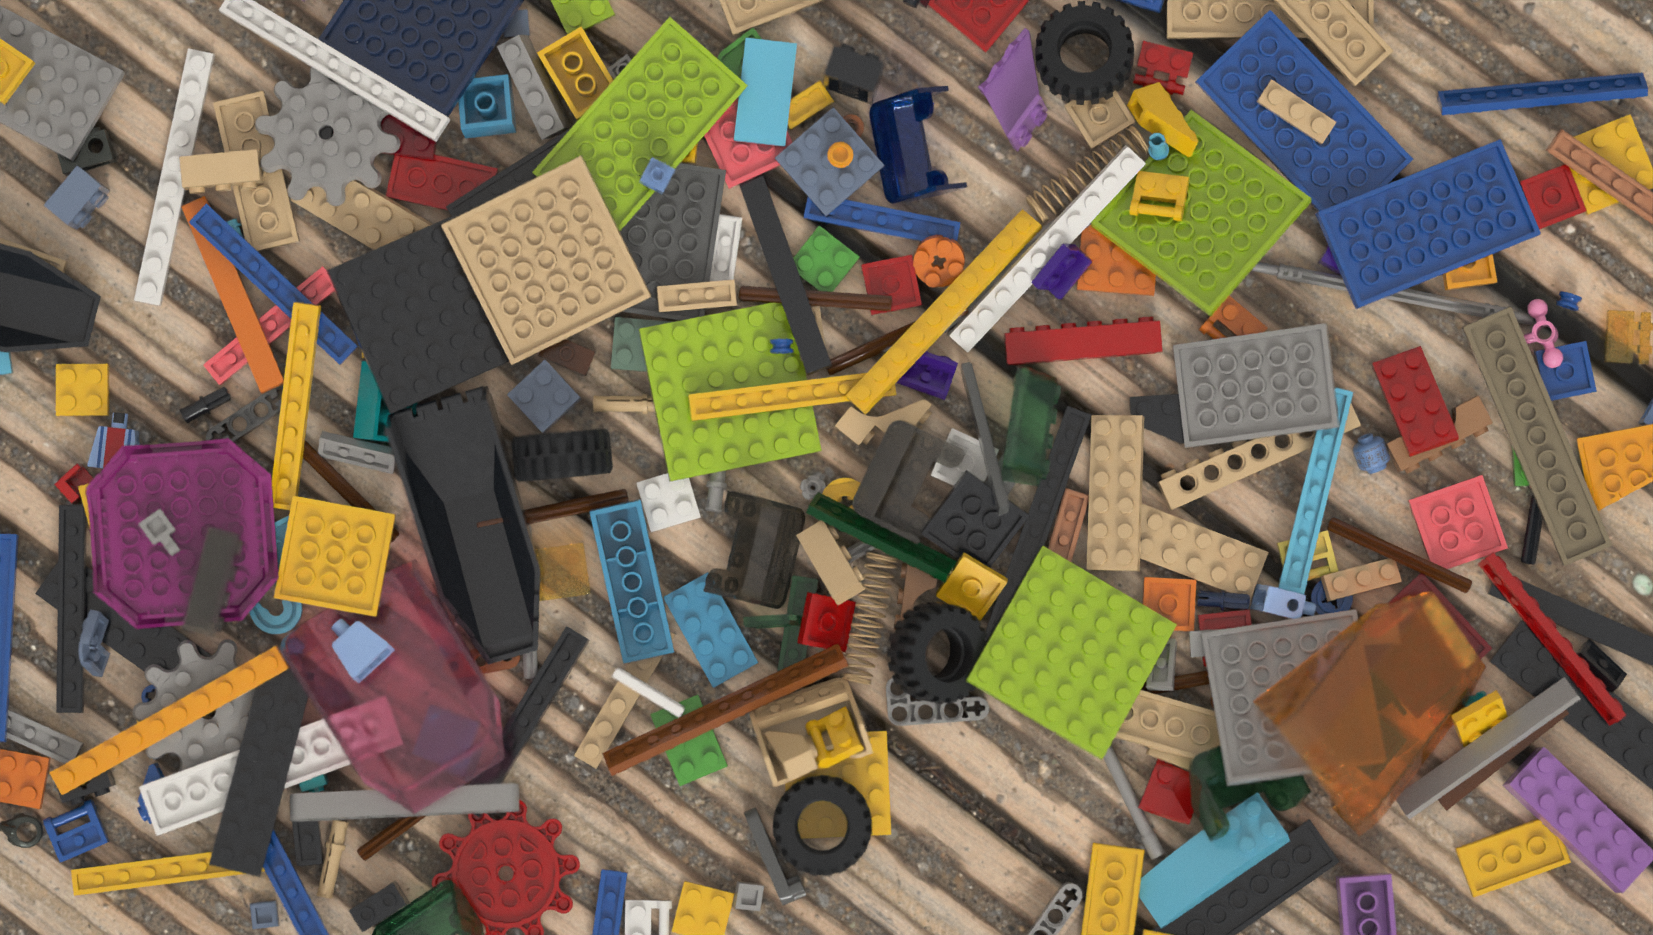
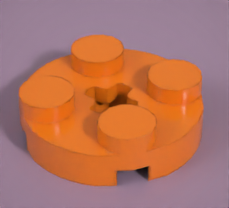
M932 235L919 243L914 253L913 266L919 279L925 282L927 286L932 288L951 285L963 272L965 254L961 245L956 240L943 237V235ZM938 255L939 258L946 259L943 262V266L939 267L933 264L935 261L934 256Z

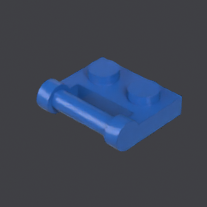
M92 799L85 801L84 805L52 818L50 816L43 819L44 826L60 863L110 842ZM85 815L89 816L91 822L63 834H58L57 827Z

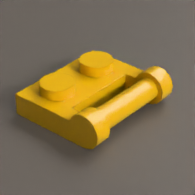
M1139 171L1136 176L1133 198L1130 204V215L1147 214L1171 217L1174 221H1182L1190 181L1189 177ZM1141 200L1175 203L1176 205L1175 207L1143 204Z
M846 706L819 720H810L805 724L806 732L811 736L818 754L817 762L820 768H828L864 750L850 711ZM826 730L834 747V751L830 753L827 752L821 735Z

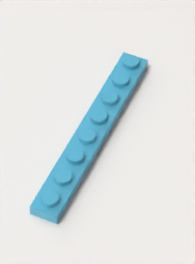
M1335 388L1340 428L1316 431L1278 586L1280 589L1300 594L1305 592L1353 396L1352 391Z

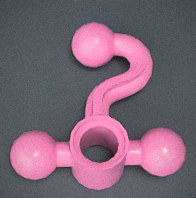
M1534 299L1528 304L1527 311L1529 316L1536 320V324L1533 326L1532 332L1525 334L1524 337L1527 345L1538 342L1544 346L1545 352L1542 357L1544 364L1547 367L1556 368L1563 361L1562 352L1554 346L1558 339V331L1551 322L1546 320L1545 315L1548 311L1546 302L1542 299ZM1544 327H1549L1552 330L1551 336L1546 340L1540 339L1539 331Z

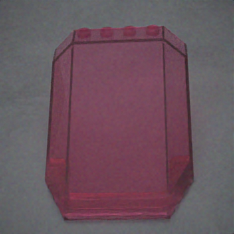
M417 559L399 565L385 573L377 617L327 608L305 621L282 639L281 654L363 783L384 794L390 800L401 804L410 812L417 813L504 760L499 699ZM339 619H344L349 626H352L359 620L395 649L391 655L360 683H357L349 675L331 646L339 638L331 629Z

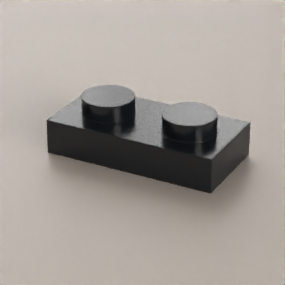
M1591 639L1583 643L1576 653L1588 663L1589 670L1595 677L1603 681L1611 693L1620 686L1627 675Z
M292 821L296 866L323 864L320 821Z

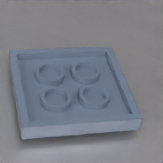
M834 107L775 157V160L825 217L884 167V164ZM845 142L852 148L853 160L847 167L837 168L830 164L827 153L832 144Z

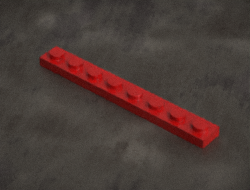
M1494 552L1478 563L1480 568L1608 725L1615 724L1624 718L1626 714L1621 703L1617 699L1612 698L1606 691L1603 681L1595 677L1589 670L1588 663L1575 653L1571 642L1567 638L1562 637L1556 629L1554 621L1544 615L1540 610L1537 600L1527 594L1523 589L1522 582L1506 568L1505 561L1500 556H1496Z

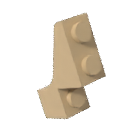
M920 400L879 417L864 415L850 406L837 422L835 428L857 446H860L862 442L865 445L869 443L876 434L873 431L874 427L879 429L898 446L902 442L907 445L916 434L912 429L918 422L924 424L932 414L929 410L932 404L927 400Z

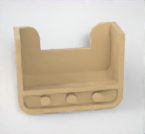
M834 678L785 695L750 712V718L774 787L786 784L789 780L769 750L764 735L768 731L800 734L807 744L812 742L814 745L811 736L806 732L805 724L810 720H819L846 706L850 711L864 750L850 756V758H861L873 753L864 723L847 680ZM826 730L821 735L826 749L831 750L834 747Z

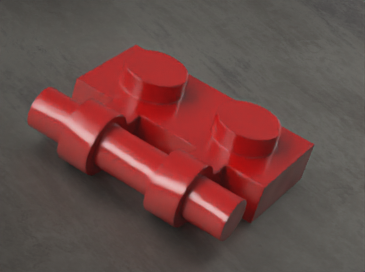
M1143 41L1137 67L1146 69L1145 76L1135 73L1133 84L1145 87L1160 82L1169 95H1173V93L1183 95L1185 85L1177 84L1176 79L1177 77L1187 79L1193 52ZM1154 71L1168 74V81L1153 78Z

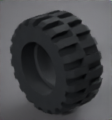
M1078 1V6L1072 7L1070 3L1063 5V11L1060 13L1058 10L1052 12L1050 20L1043 22L1041 32L1037 34L1035 47L1037 71L1040 73L1044 86L1048 85L1049 91L1054 96L1062 95V100L1069 103L1073 99L1076 100V105H1084V101L1091 100L1093 105L1099 103V98L1104 97L1105 100L1113 97L1115 90L1119 92L1124 87V81L1128 80L1131 75V68L1134 62V41H1132L1131 30L1125 26V20L1121 15L1116 17L1114 10L1108 6L1105 10L1102 9L1101 3L1093 1L1092 6H1087L1085 1ZM1091 34L1099 37L1107 44L1109 58L1101 68L1087 73L1076 72L1062 62L1060 57L1062 45L1075 35Z
M607 429L514 437L511 442L514 477L518 482L610 473L613 468L610 433Z
M937 602L918 604L914 606L913 610L906 611L902 616L904 619L898 620L894 625L896 630L894 634H890L888 640L891 641L890 648H887V656L891 660V662H888L889 671L895 673L892 675L895 683L901 685L900 688L904 693L911 695L913 698L928 702L951 704L955 703L958 699L966 698L969 695L968 691H974L977 688L967 682L966 679L987 644L985 641L987 634L984 628L979 627L981 625L979 619L976 616H972L971 612L965 608ZM943 629L949 639L950 656L944 669L933 676L927 666L926 652L933 636Z
M821 775L807 777L804 780L798 781L783 794L774 812L773 836L778 850H780L783 858L788 863L792 864L799 871L809 873V875L832 876V874L846 871L859 861L868 848L871 839L872 818L865 798L852 784L838 777ZM817 801L834 803L843 811L847 820L845 837L837 846L828 850L811 848L802 840L798 831V819L801 812L809 804Z

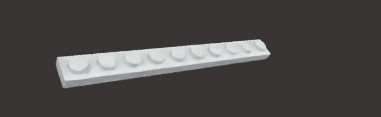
M225 0L219 8L222 14L437 142L450 122L447 116L253 0Z
M188 49L134 301L161 306L182 210L181 206H183L186 192L182 188L179 157L194 154L215 57L213 53Z
M1125 145L987 291L969 313L955 325L948 335L968 353L1032 285L1033 279L1063 243L1071 244L1146 163Z

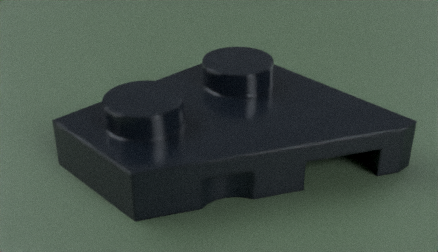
M1179 394L1129 397L1130 415L1144 416V429L1179 444H1184Z

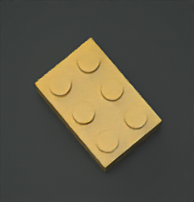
M582 27L537 52L577 121L613 81Z

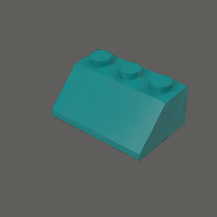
M362 361L353 438L390 443L385 430L389 415L388 409L367 362ZM418 402L403 409L411 407L413 414L415 416L417 412L416 405L418 404Z

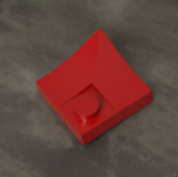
M1157 759L1138 808L1163 818L1189 825L1205 779Z

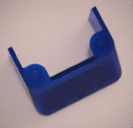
M948 86L916 88L875 102L870 108L869 117L878 159L884 164V167L880 170L884 195L887 201L892 204L940 196L967 188V182L949 184L948 177L944 171H932L923 121L929 119L934 111L932 96L949 91Z

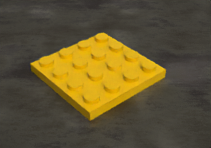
M293 496L274 598L377 617L396 514Z
M866 731L873 751L872 754L861 758L848 757L828 768H820L817 757H815L817 769L785 784L786 792L798 781L811 776L829 775L843 779L847 783L852 784L866 800L872 818L871 836L891 835L887 731ZM834 748L831 750H827V752L830 753L834 751ZM817 801L809 804L801 812L798 819V831L802 839L845 837L847 820L843 811L834 803Z

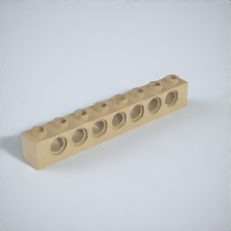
M1350 404L1344 433L1361 426L1352 404ZM1311 431V435L1308 438L1300 436L1299 433L1285 435L1288 439V444L1285 448L1276 446V436L1253 439L1249 442L1247 440L1231 443L1233 449L1226 452L1222 448L1208 454L1210 459L1200 463L1199 459L1184 464L1186 468L1184 471L1176 473L1175 469L1162 474V480L1157 482L1170 511L1312 448L1316 431ZM1255 444L1261 445L1264 449V456L1261 459H1256L1251 454V448ZM1231 455H1236L1240 458L1241 465L1236 470L1228 466L1227 460ZM1208 465L1215 467L1217 470V476L1214 480H1208L1204 476V469ZM1183 476L1191 477L1194 482L1193 488L1189 491L1182 489L1180 486V480Z

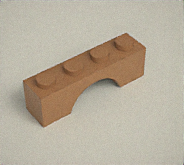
M1479 395L1452 408V421L1459 435V440L1409 457L1401 436L1386 443L1390 458L1397 471L1405 470L1406 474L1420 467L1418 462L1428 458L1429 462L1443 455L1441 450L1449 446L1453 450L1465 444L1464 438L1473 434L1476 438L1488 432L1487 426L1493 422Z
M902 563L900 578L905 579L904 589L899 588L897 604H902L901 614H895L894 625L898 620L904 619L902 616L906 611L912 610L916 599L922 593L936 588L937 579L915 567L909 566L907 563Z

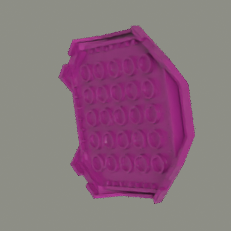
M229 438L122 446L103 470L86 487L93 562V591L136 629L242 621L279 579L271 474ZM161 509L176 530L170 537L181 551L173 556L169 554L162 542L154 546L139 526L140 522Z

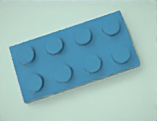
M709 572L663 597L713 688L759 663Z

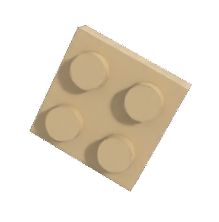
M1116 90L1113 92V97L1105 100L1104 97L1099 98V103L1092 105L1091 100L1084 101V105H1076V100H1072L1064 105L1065 110L1091 150L1123 132L1130 125L1135 124L1134 118Z

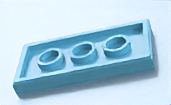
M746 38L741 80L748 86L739 95L734 141L785 147L797 43Z

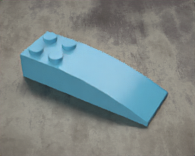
M1257 792L1192 837L1141 878L1139 898L1162 929L1290 841L1288 834Z

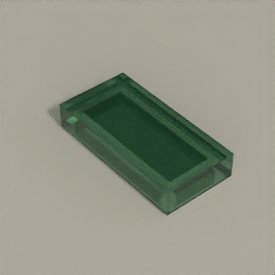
M793 614L743 617V626L754 629L801 625V616Z

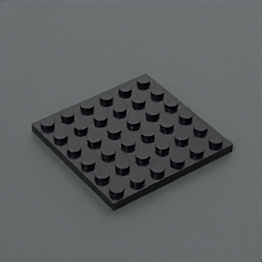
M470 209L326 270L389 414L509 362L441 226L470 211Z

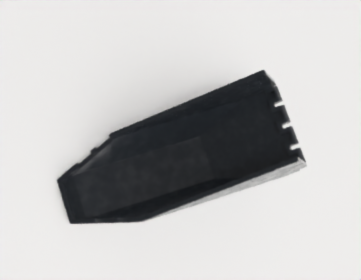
M0 244V352L88 347L101 296L42 260L31 251Z
M481 386L467 390L466 396L468 400L466 401L463 400L460 392L441 398L442 408H439L437 401L433 400L416 405L418 415L415 416L411 407L389 414L385 430L439 598L453 614L458 625L460 624L468 634L472 644L487 664H492L538 650L540 565L492 394L488 386ZM496 518L503 519L502 523L477 527L478 522Z

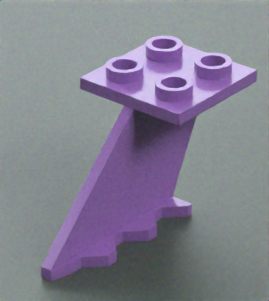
M1026 28L1008 45L1002 59L992 67L988 78L978 86L980 92L986 96L1008 140L1016 151L1021 146L1025 147L1032 138L1031 132L1036 126L1042 125L1047 117L1046 112L1048 110L1039 93L1030 31Z

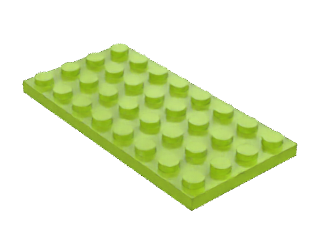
M669 17L532 173L539 177L582 155L619 231H621L655 192L639 183L651 158L653 157L675 169L748 85Z

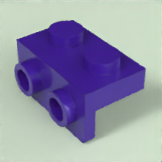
M926 350L896 383L945 400L958 363L952 361L949 357L938 356Z

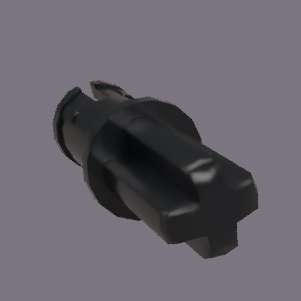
M222 387L205 397L201 395L199 396L200 399L181 408V415L185 422L189 424L206 413L210 415L213 409L230 401L231 395L226 387Z

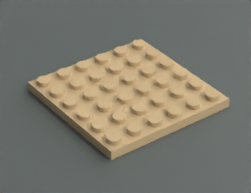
M582 155L441 225L511 365L652 296Z

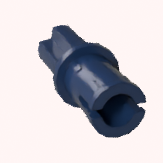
M1199 590L1198 592L1199 598H1209L1198 599V607H1218L1224 611V608L1247 610L1250 606V595L1226 593V590H1222V592Z

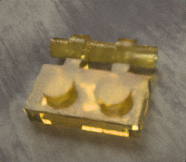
M1607 311L1605 362L1631 364L1633 353L1639 354V364H1649V354H1652L1650 331H1653L1651 312H1641V321L1634 322L1635 311ZM1634 330L1640 331L1639 345H1633Z

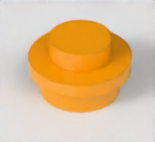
M836 142L828 149L827 157L830 164L834 167L844 168L852 162L853 150L845 142Z

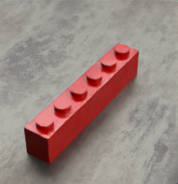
M1150 316L1140 317L1138 322L1128 323V319L1112 320L1111 325H1102V321L1086 322V327H1076V323L1061 324V329H1051L1050 325L1035 326V331H1025V327L1009 328V333L1004 334L1006 366L1161 353L1163 349L1160 320L1154 321V317Z

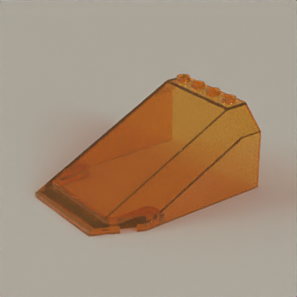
M1429 591L1421 593L1416 597L1401 598V601L1389 604L1384 602L1375 605L1254 700L1253 703L1279 729L1336 803L1332 809L1360 837L1382 819L1454 723L1451 715L1465 707L1486 666L1435 594Z

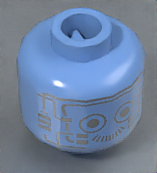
M1372 433L1360 436L1358 443L1353 446V454L1359 469L1372 474L1387 467L1386 463L1390 460V454L1382 437L1373 436Z

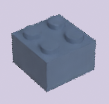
M77 165L44 206L65 224L77 230L79 227L84 228L92 218L90 214L96 207L101 208L109 198L107 194L110 190Z
M546 360L540 363L507 394L542 433H546L582 400Z

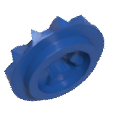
M1319 581L1314 586L1311 594L1312 603L1316 604L1315 610L1319 615L1347 611L1350 609L1353 601V595L1336 599L1335 605L1337 608L1331 602L1322 603L1325 600L1324 598H1326L1322 581Z

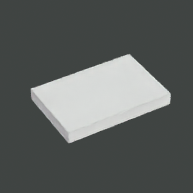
M617 668L612 675L613 678L678 717H681L686 709L685 706L622 668Z

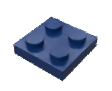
M1586 341L1555 347L1563 354V361L1556 368H1550L1544 364L1542 357L1545 349L1534 351L1538 371L1551 401L1597 392Z

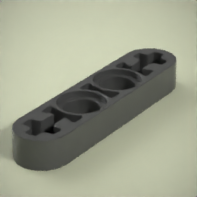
M283 385L265 392L212 427L206 434V440H213L215 432L222 434L227 431L223 428L227 424L229 431L235 436L231 439L230 435L227 434L222 439L229 438L232 442H236L279 414L281 400L275 403L278 408L274 410L272 403L266 398L271 396L272 400L276 399L279 396L278 391L280 389L283 390ZM258 403H265L268 406V414L265 417L256 416L254 408ZM237 417H243L247 422L246 429L241 432L233 428V421Z

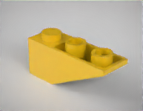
M1160 82L1134 90L1127 107L1138 124L1152 134L1161 133L1165 137V143L1185 156L1191 157L1198 143L1197 136L1184 120L1183 114L1176 108L1169 93L1164 90Z

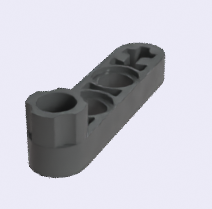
M756 807L745 811V818L782 905L784 906L807 896L798 874L788 879L785 878Z

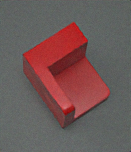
M77 463L54 485L72 504H77L81 500L78 486L91 483L94 477L82 464Z

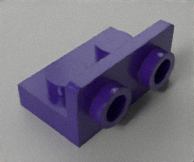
M1063 243L1031 283L1037 289L1049 290L1057 299H1063L1090 266L1092 260L1075 244Z

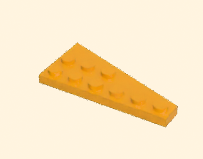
M1653 424L1577 438L1584 478L1598 511L1653 482Z

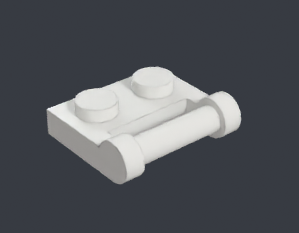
M626 899L625 935H651L652 908L659 909V935H669V909H672V900Z

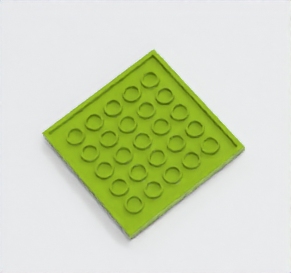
M1190 110L1184 117V120L1190 129L1195 132L1198 139L1192 156L1187 157L1167 144L1169 153L1166 158L1155 160L1149 156L1145 161L1146 164L1140 170L1189 177L1190 181L1182 221H1174L1171 217L1147 214L1130 215V204L1133 198L1136 174L1091 221V226L1211 316L1311 203V197L1193 110ZM1141 200L1143 204L1175 207L1176 205L1175 203Z
M773 302L638 329L669 482L822 451L813 406L691 421L688 395L807 380L800 352L781 303ZM793 339V343L790 345L793 353H770V349L773 348L770 340Z
M1042 546L966 681L1102 760L1177 624Z

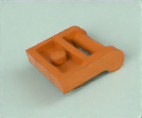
M1229 295L1198 330L1204 335L1205 333L1208 334L1212 339L1226 338V336L1213 326L1216 320L1235 336L1265 332L1268 327Z

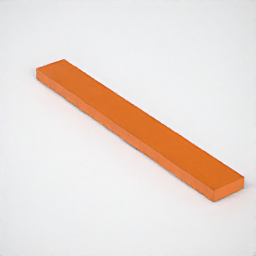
M203 196L181 206L259 390L263 394L283 385L284 377L237 268L189 223L206 203L209 205L207 198Z

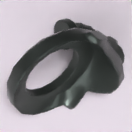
M18 813L12 819L0 822V831L7 836V840L14 846L30 848L35 846L43 835L41 822L33 816L24 815V813ZM25 822L34 824L37 829L35 838L28 842L21 841L16 834L18 826Z

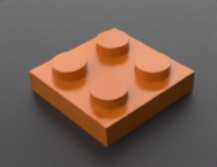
M1144 577L1142 604L1177 624L1174 631H1194L1196 580Z
M0 748V802L42 809L51 757Z

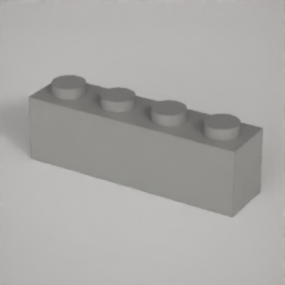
M517 35L498 45L497 48L541 139H551L571 128L572 125L529 36Z

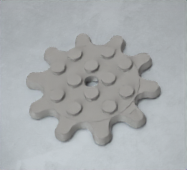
M312 67L310 68V82L304 88H296L285 80L277 82L274 86V94L281 101L282 107L280 112L274 116L262 115L255 121L256 130L261 134L271 136L274 140L273 150L265 154L260 160L262 170L266 173H272L279 169L287 170L291 174V182L288 185L287 194L292 200H301L310 188L321 187L326 193L327 202L332 206H340L344 203L346 199L345 187L350 181L358 180L368 188L379 186L382 178L379 171L374 167L375 157L380 153L397 152L400 148L399 138L394 134L384 132L381 128L382 119L389 115V113ZM325 127H332L334 130L333 136L327 140L320 137V130H323Z
M229 639L220 642L214 655L205 657L198 652L194 642L190 640L180 642L177 648L179 664L176 668L167 670L157 664L149 665L146 668L145 678L155 687L156 696L150 702L136 704L132 711L133 717L141 722L239 667L235 660L237 653L236 643ZM256 687L216 709V713L212 718L201 717L146 748L147 756L150 759L158 760L166 754H175L181 762L180 772L240 750Z

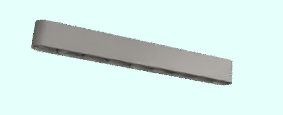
M519 784L290 794V821L294 822L519 811Z

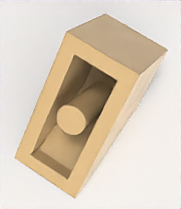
M772 731L764 733L771 754L789 782L817 769L814 759L818 756L812 742L807 744L802 735Z

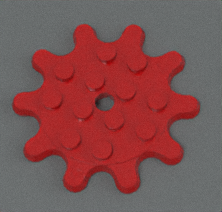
M519 800V811L507 812L505 817L499 820L492 819L488 813H484L481 818L474 814H468L472 828L471 832L465 837H457L451 833L442 835L439 840V846L442 851L451 856L453 865L449 871L436 874L432 879V886L438 892H452L458 898V906L450 914L449 920L454 928L460 929L469 922L477 920L484 924L486 928L485 935H505L507 930L513 927L521 929L525 935H544V929L540 920L543 912L547 910H555L561 914L570 912L573 907V901L571 897L561 891L559 882L563 876L576 873L580 867V861L574 855H560L555 851L554 841L563 829L559 820L552 818L541 826H531L526 819L527 806L523 801ZM509 866L512 868L514 874L511 880L505 881L500 878L499 870L501 867Z

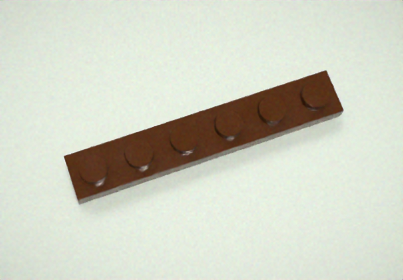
M1567 710L1561 712L1439 798L1440 804L1446 811L1566 717L1569 714Z

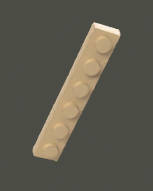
M670 631L671 638L673 640L676 634ZM663 655L629 662L625 671L647 683ZM618 681L574 756L597 769L603 759L602 753L609 749L639 698L640 693Z

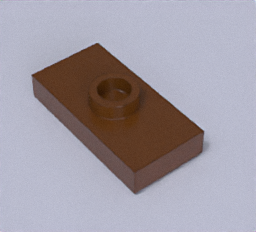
M564 339L541 350L538 356L586 376L596 352Z

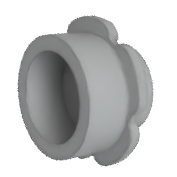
M810 475L807 479H803L800 484L803 497L811 500L817 492L822 494L826 488L825 482L820 480L817 475ZM814 485L816 488L811 490L810 487Z

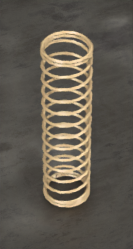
M1130 125L1125 131L1127 138L1122 134L1117 135L1119 144L1109 139L1110 149L1105 145L1100 147L1103 157L1097 151L1092 152L1094 162L1089 157L1084 156L1086 168L1079 162L1075 164L1078 174L1072 168H1067L1069 179L1064 174L1059 173L1061 185L1054 179L1050 181L1053 191L1048 186L1042 185L1044 196L1035 190V200L1031 195L1026 196L1028 205L1040 222L1045 224V222L1049 221V218L1044 212L1036 193L1047 203L1055 215L1058 213L1050 202L1044 187L1056 198L1062 208L1066 209L1055 190L1053 182L1059 186L1072 202L1073 199L1069 195L1061 176L1068 181L1079 195L1080 192L1071 177L1070 171L1086 187L1087 184L1080 173L1078 165L1093 180L1094 176L1086 159L1101 172L1095 154L1107 165L1109 162L1103 148L1114 158L1116 153L1111 142L1120 150L1123 148L1119 136L1130 145L1139 158L1141 156L1133 145L1128 131L1144 154L1149 153V147L1138 130Z
M866 552L867 555L865 556L867 558L887 564L863 565L867 569L885 574H862L865 579L883 584L862 583L864 589L881 595L859 593L857 596L879 605L857 603L855 606L877 615L855 613L853 616L875 625L852 623L851 626L874 635L850 633L849 636L872 645L854 643L846 645L849 648L870 655L844 654L847 658L868 664L848 663V666L845 668L866 675L841 673L839 678L872 685V680L865 679L872 678V674L850 666L876 667L870 662L852 656L878 657L872 652L854 646L880 647L874 642L856 636L881 638L880 634L858 626L883 628L884 626L860 616L886 618V616L862 606L888 608V605L863 596L890 598V595L865 586L892 588V585L867 576L895 578V576L869 566L897 568L892 563H898L899 559Z

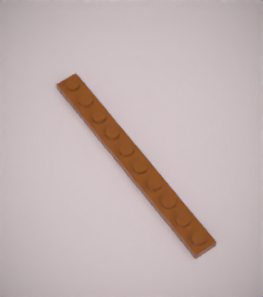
M839 644L602 753L609 772L612 776L623 772L632 766L647 761L660 753L673 749L675 746L694 739L705 732L720 727L733 719L741 717L748 712L765 706L778 698L791 694L806 685L847 667L848 663Z

